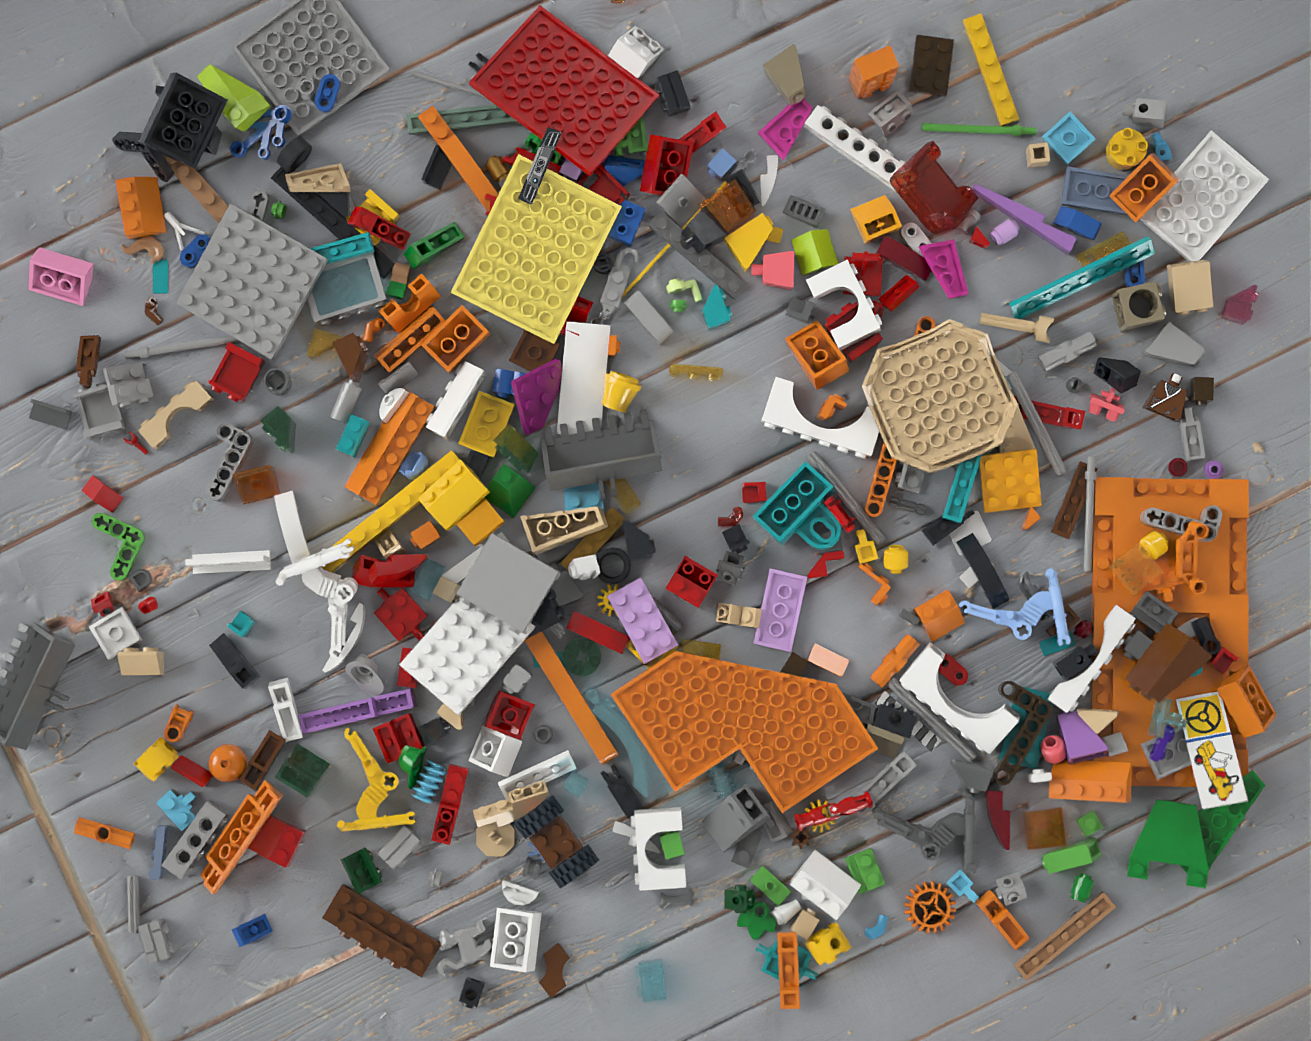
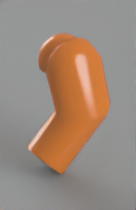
M375 318L368 322L365 326L363 341L372 343L374 333L385 327V321L381 318Z

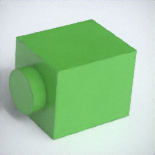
M663 831V835H660V840L665 858L670 859L684 855L679 832Z

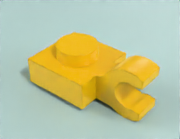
M865 530L855 531L859 544L854 545L859 564L878 559L874 541H867Z

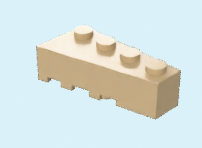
M598 506L520 516L532 551L536 554L546 552L609 527L603 509Z

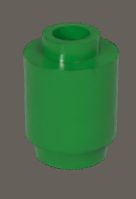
M1081 873L1080 876L1076 875L1070 891L1072 893L1070 898L1085 903L1086 899H1089L1094 885V881L1091 880L1092 876Z

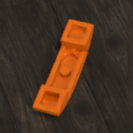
M777 932L780 1008L800 1009L797 932Z

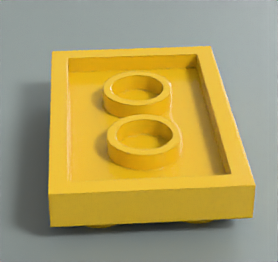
M479 391L458 444L495 458L515 404Z

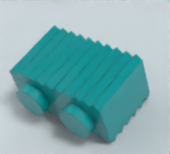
M352 414L345 426L346 429H344L342 436H340L341 439L337 443L336 449L355 458L371 423Z

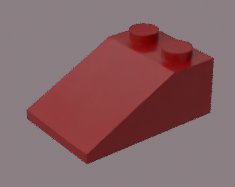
M270 815L248 849L287 868L290 866L306 831Z

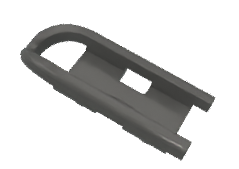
M1026 571L1020 578L1019 586L1025 598L1029 600L1037 592H1040L1041 589L1039 586L1031 584L1029 572ZM1024 580H1025V583H1026V585H1027V587H1028V589H1026V590H1025V587H1024ZM1048 610L1045 613H1043L1040 617L1041 621L1045 619V617L1043 616L1045 614L1048 616V618L1052 616V610Z

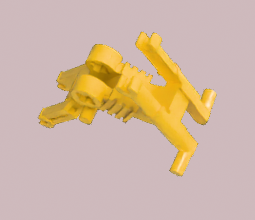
M346 728L344 737L350 742L360 758L370 786L362 793L356 807L359 820L346 823L340 820L337 823V827L342 832L382 827L386 829L389 826L414 824L415 820H409V816H413L414 812L377 817L376 812L379 805L388 796L387 792L397 787L398 777L394 773L383 772L375 758L368 752L357 732L354 731L352 735H349V728ZM385 777L389 779L393 777V787L383 784L386 781Z

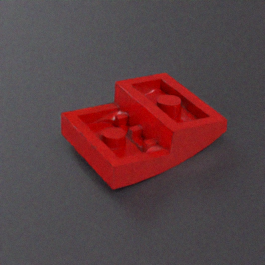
M411 712L372 728L387 764L398 760L403 747L406 745L419 749L425 746Z

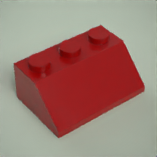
M650 134L640 191L663 195L681 174L687 178L694 142Z

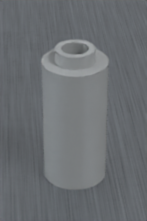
M349 380L348 383H343L330 418L344 424L349 422L348 419L352 415L362 390L359 388V383Z

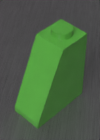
M1096 837L1046 852L1042 858L1044 868L1050 874L1093 863L1101 856Z

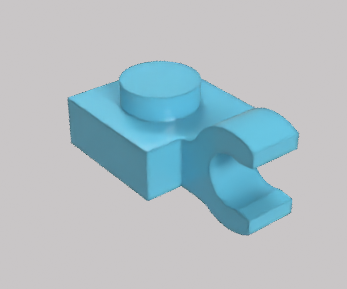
M960 869L946 882L959 897L964 893L973 903L979 898L970 888L974 883Z

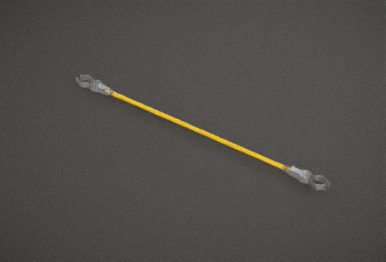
M753 149L752 151L745 152L744 159H741L736 163L735 168L730 172V175H732L740 169H743V171H745L748 167V163H752L755 161L756 156L754 160L747 161V163L745 162V155L749 152L752 153ZM726 181L715 191V193L704 203V205L693 215V217L682 227V229H684L687 226V224L698 214V212L704 206L707 207L711 203V201L727 185ZM667 244L626 288L623 297L671 246L670 244ZM602 309L599 312V318H593L591 320V324L593 320L600 318L603 319L601 320V323L602 321H607L611 317V314L605 317L604 311Z

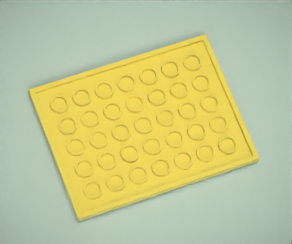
M518 154L451 293L555 344L622 206L549 169H546L533 204L523 202L518 197L533 161Z

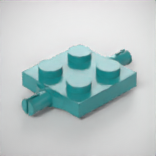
M776 937L770 948L759 943L755 951L766 955L761 971L779 980L778 940ZM797 945L799 980L804 975L815 980V976L818 973L808 968V962L812 956L810 951Z

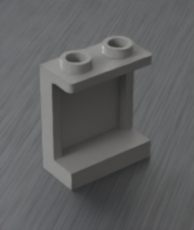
M106 382L96 384L97 387L91 389L80 388L77 393L73 394L74 398L77 399L85 430L83 432L85 438L89 440L126 429L120 406H112Z

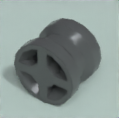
M527 857L522 875H530L536 880L543 861H534L531 857Z

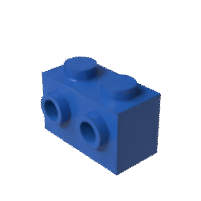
M624 200L623 204L619 203L622 207L609 231V237L631 247L644 217L645 208Z

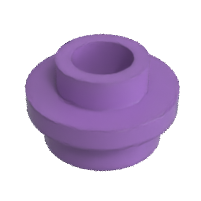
M1216 460L1209 461L1204 466V473L1209 479H1218L1223 474V466ZM1213 466L1217 468L1216 473H1213L1211 471V468Z

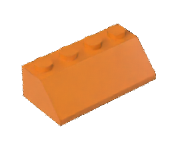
M1064 759L1062 762L1052 766V779L1049 781V798L1131 802L1132 763L1083 761L1069 764L1068 760Z

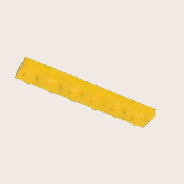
M982 14L963 19L964 27L1000 126L1019 121V116Z

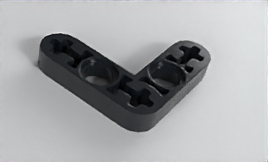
M120 131L112 138L113 144L122 151L141 152L154 173L163 182H168L174 176L172 168L162 154L138 143L142 133Z

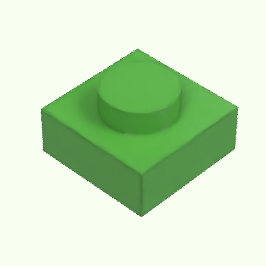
M1093 810L1076 819L1085 837L1103 828Z

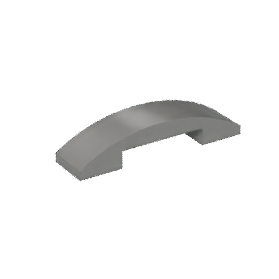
M904 751L901 752L855 797L863 795L864 792L868 791L874 807L917 764ZM872 808L860 809L857 815L862 818Z

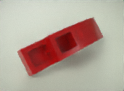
M454 764L449 765L431 841L450 845L469 768Z

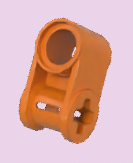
M177 704L174 706L164 730V737L167 741L176 743L184 738L186 730L193 719L194 711L184 710ZM173 728H176L179 733L175 739L170 737V731Z

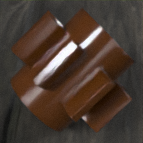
M793 827L791 828L794 833L788 837L794 839L791 844L792 846L797 843L799 848L802 849V844L810 845L807 841L808 838H813V836L807 834L810 830L809 828L801 830L802 834L806 835L805 838H802V842L795 838L801 831Z

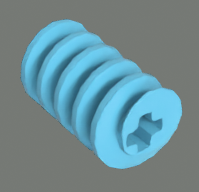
M427 759L426 761L430 766H423L426 774H419L423 780H416L419 787H413L412 789L416 794L410 795L423 802L433 803L430 796L437 795L433 789H440L436 782H443L444 780L440 775H446L447 772L443 769V766Z

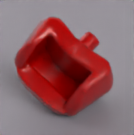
M874 300L872 301L874 305L872 312L874 315L878 314L881 319L884 305Z
M147 597L138 605L140 612L148 614L158 609L156 598Z

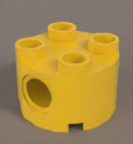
M1125 128L1113 135L1106 146L1107 161L1117 170H1131L1144 159L1148 143L1143 135L1134 129Z
M160 737L133 764L149 780L151 779L154 782L166 770L164 766L168 768L179 755L164 738Z
M837 922L827 925L829 928H821L805 942L806 947L819 965L824 963L830 964L837 959L836 955L840 952L845 953L851 949L849 940Z

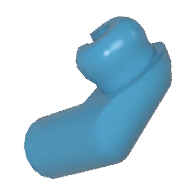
M879 914L877 925L872 928L867 927L865 929V936L873 940L884 934L888 916Z

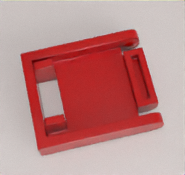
M601 164L593 172L599 178L588 190L618 205L625 200L621 196L622 193L626 197L630 195ZM585 174L577 184L582 186L590 176Z
M832 496L824 503L845 531L849 533L857 527L853 521L856 518H851L840 505L841 499L837 501Z

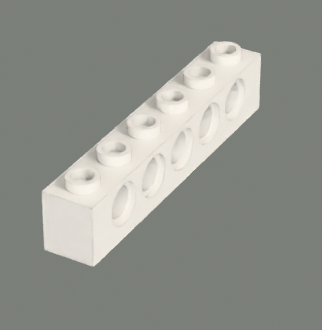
M817 105L803 128L897 192L910 174V166L902 160L898 161L893 158L894 155L890 151L880 149L878 143L870 138L867 140L857 128L852 129L847 126V122L841 117H834L827 107ZM830 122L832 124V128L825 129L823 128L822 123ZM841 132L846 133L848 139L840 140L838 134ZM859 143L863 146V150L856 151L853 145ZM869 155H877L879 161L872 162L869 159ZM891 165L894 167V172L888 173L884 167Z

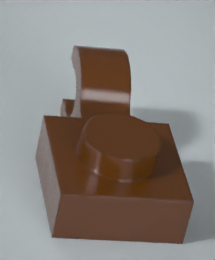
M1066 605L1064 612L1067 614L1065 618L1067 629L1069 630L1080 618L1069 605ZM1055 623L1046 630L1050 637L1057 633Z

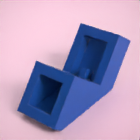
M1061 206L1054 220L1056 226L1070 229L1079 237L1095 240L1102 225L1100 221L1078 210Z

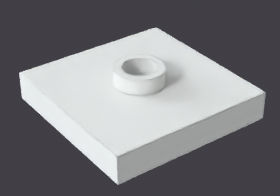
M120 607L89 626L108 660L117 656V652H123V648H130L143 640L124 607Z

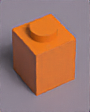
M428 521L411 532L412 538L410 540L415 548L419 547L423 550L441 539V536L433 523Z

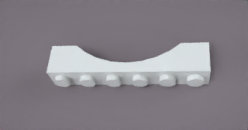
M1115 605L1103 621V642L1094 662L1079 676L1059 683L1047 700L1065 713H1068L1069 710L1073 712L1079 704L1076 701L1080 695L1084 696L1090 688L1088 686L1089 682L1092 679L1095 681L1102 672L1099 668L1103 663L1107 665L1113 655L1110 653L1114 648L1118 650L1124 642V639H1122L1123 635L1126 632L1129 634L1136 625L1133 623L1136 618Z

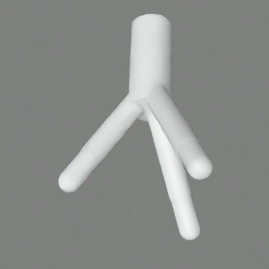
M167 212L164 215L175 229L180 251L184 250L180 233L183 236L185 235L183 229L200 235H206L201 230L179 223L171 212Z

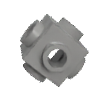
M1018 872L996 880V895L999 900H1003L1005 906L1027 898L1024 884Z

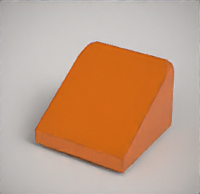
M1032 507L1028 509L1021 528L1023 531L1028 530L1041 518Z

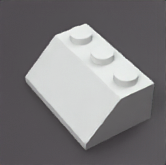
M817 850L812 852L793 876L790 883L792 887L835 920L847 908L861 886L859 882Z
M497 908L490 967L521 972L535 971L542 912Z

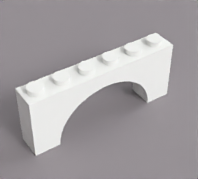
M775 377L761 420L764 423V427L773 430L777 427L783 429L782 433L792 436L795 433L801 435V439L810 442L814 439L819 441L818 444L821 446L829 447L832 445L837 447V451L843 453L851 451L855 453L856 457L861 459L871 457L879 429L868 406L865 408L861 418L850 426L841 429L821 428L807 421L797 410L792 392L794 382Z
M930 642L901 675L899 681L902 687L914 692L920 702H926L931 706V710L937 715H942L951 727L958 728L962 736L967 740L971 739L975 742L976 747L980 751H986L990 754L1019 722L1020 715L1006 703L1001 708L984 714L971 713L953 704L944 694L938 677L939 665L944 659L945 653Z

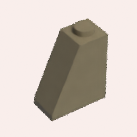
M793 44L763 65L766 76L790 106L801 102L806 96L797 48Z

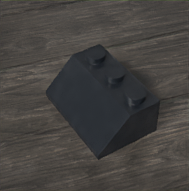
M622 520L629 560L636 561L652 558V553L656 552L654 539L650 540L648 534L629 521Z

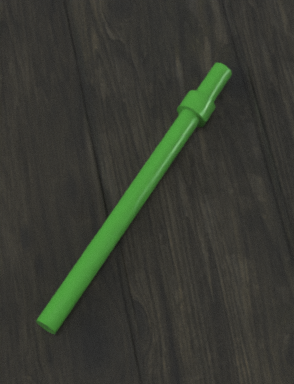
M922 123V131L1013 134V136L1019 137L1021 135H1036L1037 128L1022 127L1021 125L1009 127Z

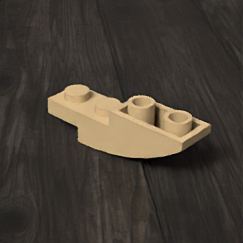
M545 781L517 788L508 792L509 799L500 800L497 803L473 810L477 826L481 827L497 822L498 827L526 815L549 795Z

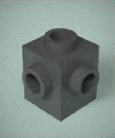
M726 551L723 561L719 560L716 571L719 572L717 579L736 585L737 579H742L745 570L742 567L744 556Z

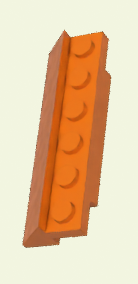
M409 392L387 423L382 422L344 487L377 506L424 429L426 420L433 412L435 406Z
M264 780L254 796L250 794L246 796L205 857L209 863L200 876L204 880L203 884L214 895L223 886L284 796L283 793H280L266 780Z

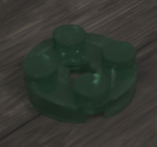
M576 638L570 641L564 649L563 663L566 669L574 675H590L600 665V649L590 639ZM579 652H582L583 654H585V653L587 654V657L585 658V660H586L585 662H582L581 660H579V661L577 660V657L579 656V654H578Z

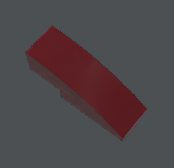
M885 235L876 254L879 253V257L891 262L895 267L926 282L931 268L925 258Z
M986 790L985 803L991 827L1002 848L1010 850V811L1003 810V791Z

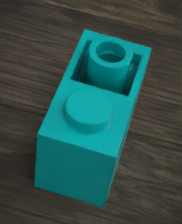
M718 284L713 286L702 310L708 330L730 323V317H733L730 307L725 306L723 301L726 299L723 288L719 289Z

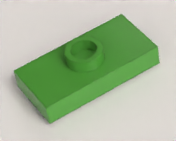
M763 865L750 878V881L778 906L791 893Z

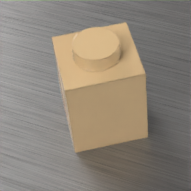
M1048 142L1029 144L1025 149L1028 168L1047 166L1050 162Z
M802 908L790 929L808 940L820 921L816 917L817 913L809 908L807 910Z

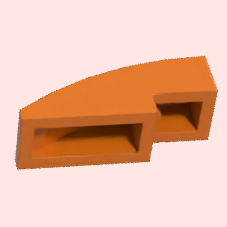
M988 890L975 901L1015 951L1030 939L992 891Z

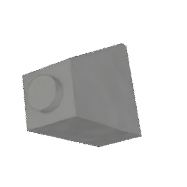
M1169 321L1142 354L1147 357L1191 367L1194 364L1198 365L1205 357L1203 352L1206 349Z

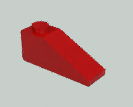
M360 555L352 569V578L359 585L369 588L414 586L415 571L392 582L371 585L368 570L374 562L386 561L365 555Z

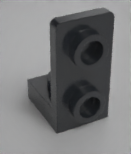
M740 524L722 532L732 553L736 551L739 554L748 549L747 546L750 544V541L746 539Z

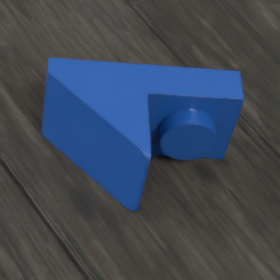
M265 914L232 929L239 948L273 931Z

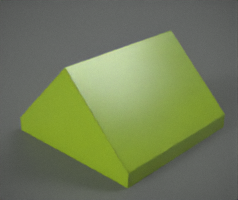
M828 229L812 230L791 240L802 276L839 264Z

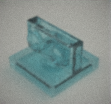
M1164 698L1159 703L1155 701L1148 736L1163 738L1166 724L1186 728L1187 720L1182 719V715L1169 713L1172 700Z

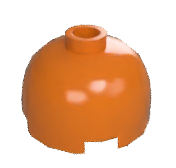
M223 744L211 753L208 760L209 770L219 781L234 782L240 779L247 768L248 758L239 746Z

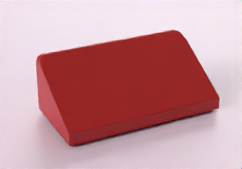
M183 755L170 767L201 787L208 786L213 777L210 771Z

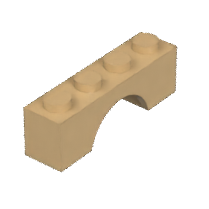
M196 380L195 382L191 381L184 387V392L180 395H174L169 400L170 404L159 408L155 412L156 416L151 420H145L140 425L139 433L152 448L157 450L171 438L169 424L172 417L178 411L194 409L201 412L214 401V398L200 382Z

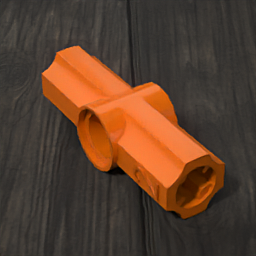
M909 634L904 636L899 644L892 648L883 658L882 663L870 678L883 688L891 677L903 668L907 663V659L920 644Z
M82 817L78 818L74 827L75 834L131 849L136 834L113 827L110 824H103ZM103 828H106L109 832L107 838L101 836Z

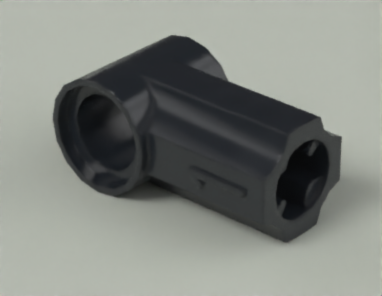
M1207 616L1190 622L1199 645L1210 655L1218 653L1221 644L1216 639ZM1208 641L1214 644V649L1211 652L1206 649Z

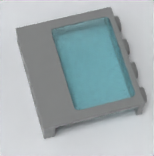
M373 252L325 265L307 300L314 322L325 326L331 324V320L337 318L339 320L347 319L350 317L349 314H363L368 312L367 309L375 307V309L381 308L390 301V298L385 294Z

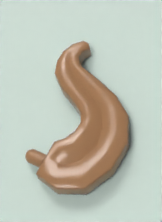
M144 236L128 248L125 245L121 246L123 252L127 255H133L146 249L149 252V256L152 257L151 264H154L156 260L159 262L164 255L163 246L153 237Z

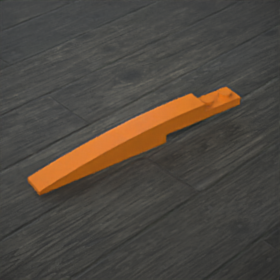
M432 105L418 115L419 120L440 146L486 211H490V200H485V195L490 194L498 197L499 194Z

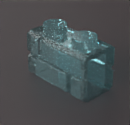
M662 959L639 961V966H635L636 978L641 980V985L637 986L638 997H642L643 1002L666 1000Z

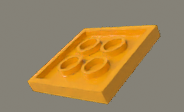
M1035 448L981 456L979 470L984 513L1042 506L1037 450Z

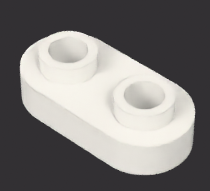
M907 223L903 226L901 230L902 239L911 250L923 256L918 248L919 245L932 243L917 224ZM908 230H914V235H909Z

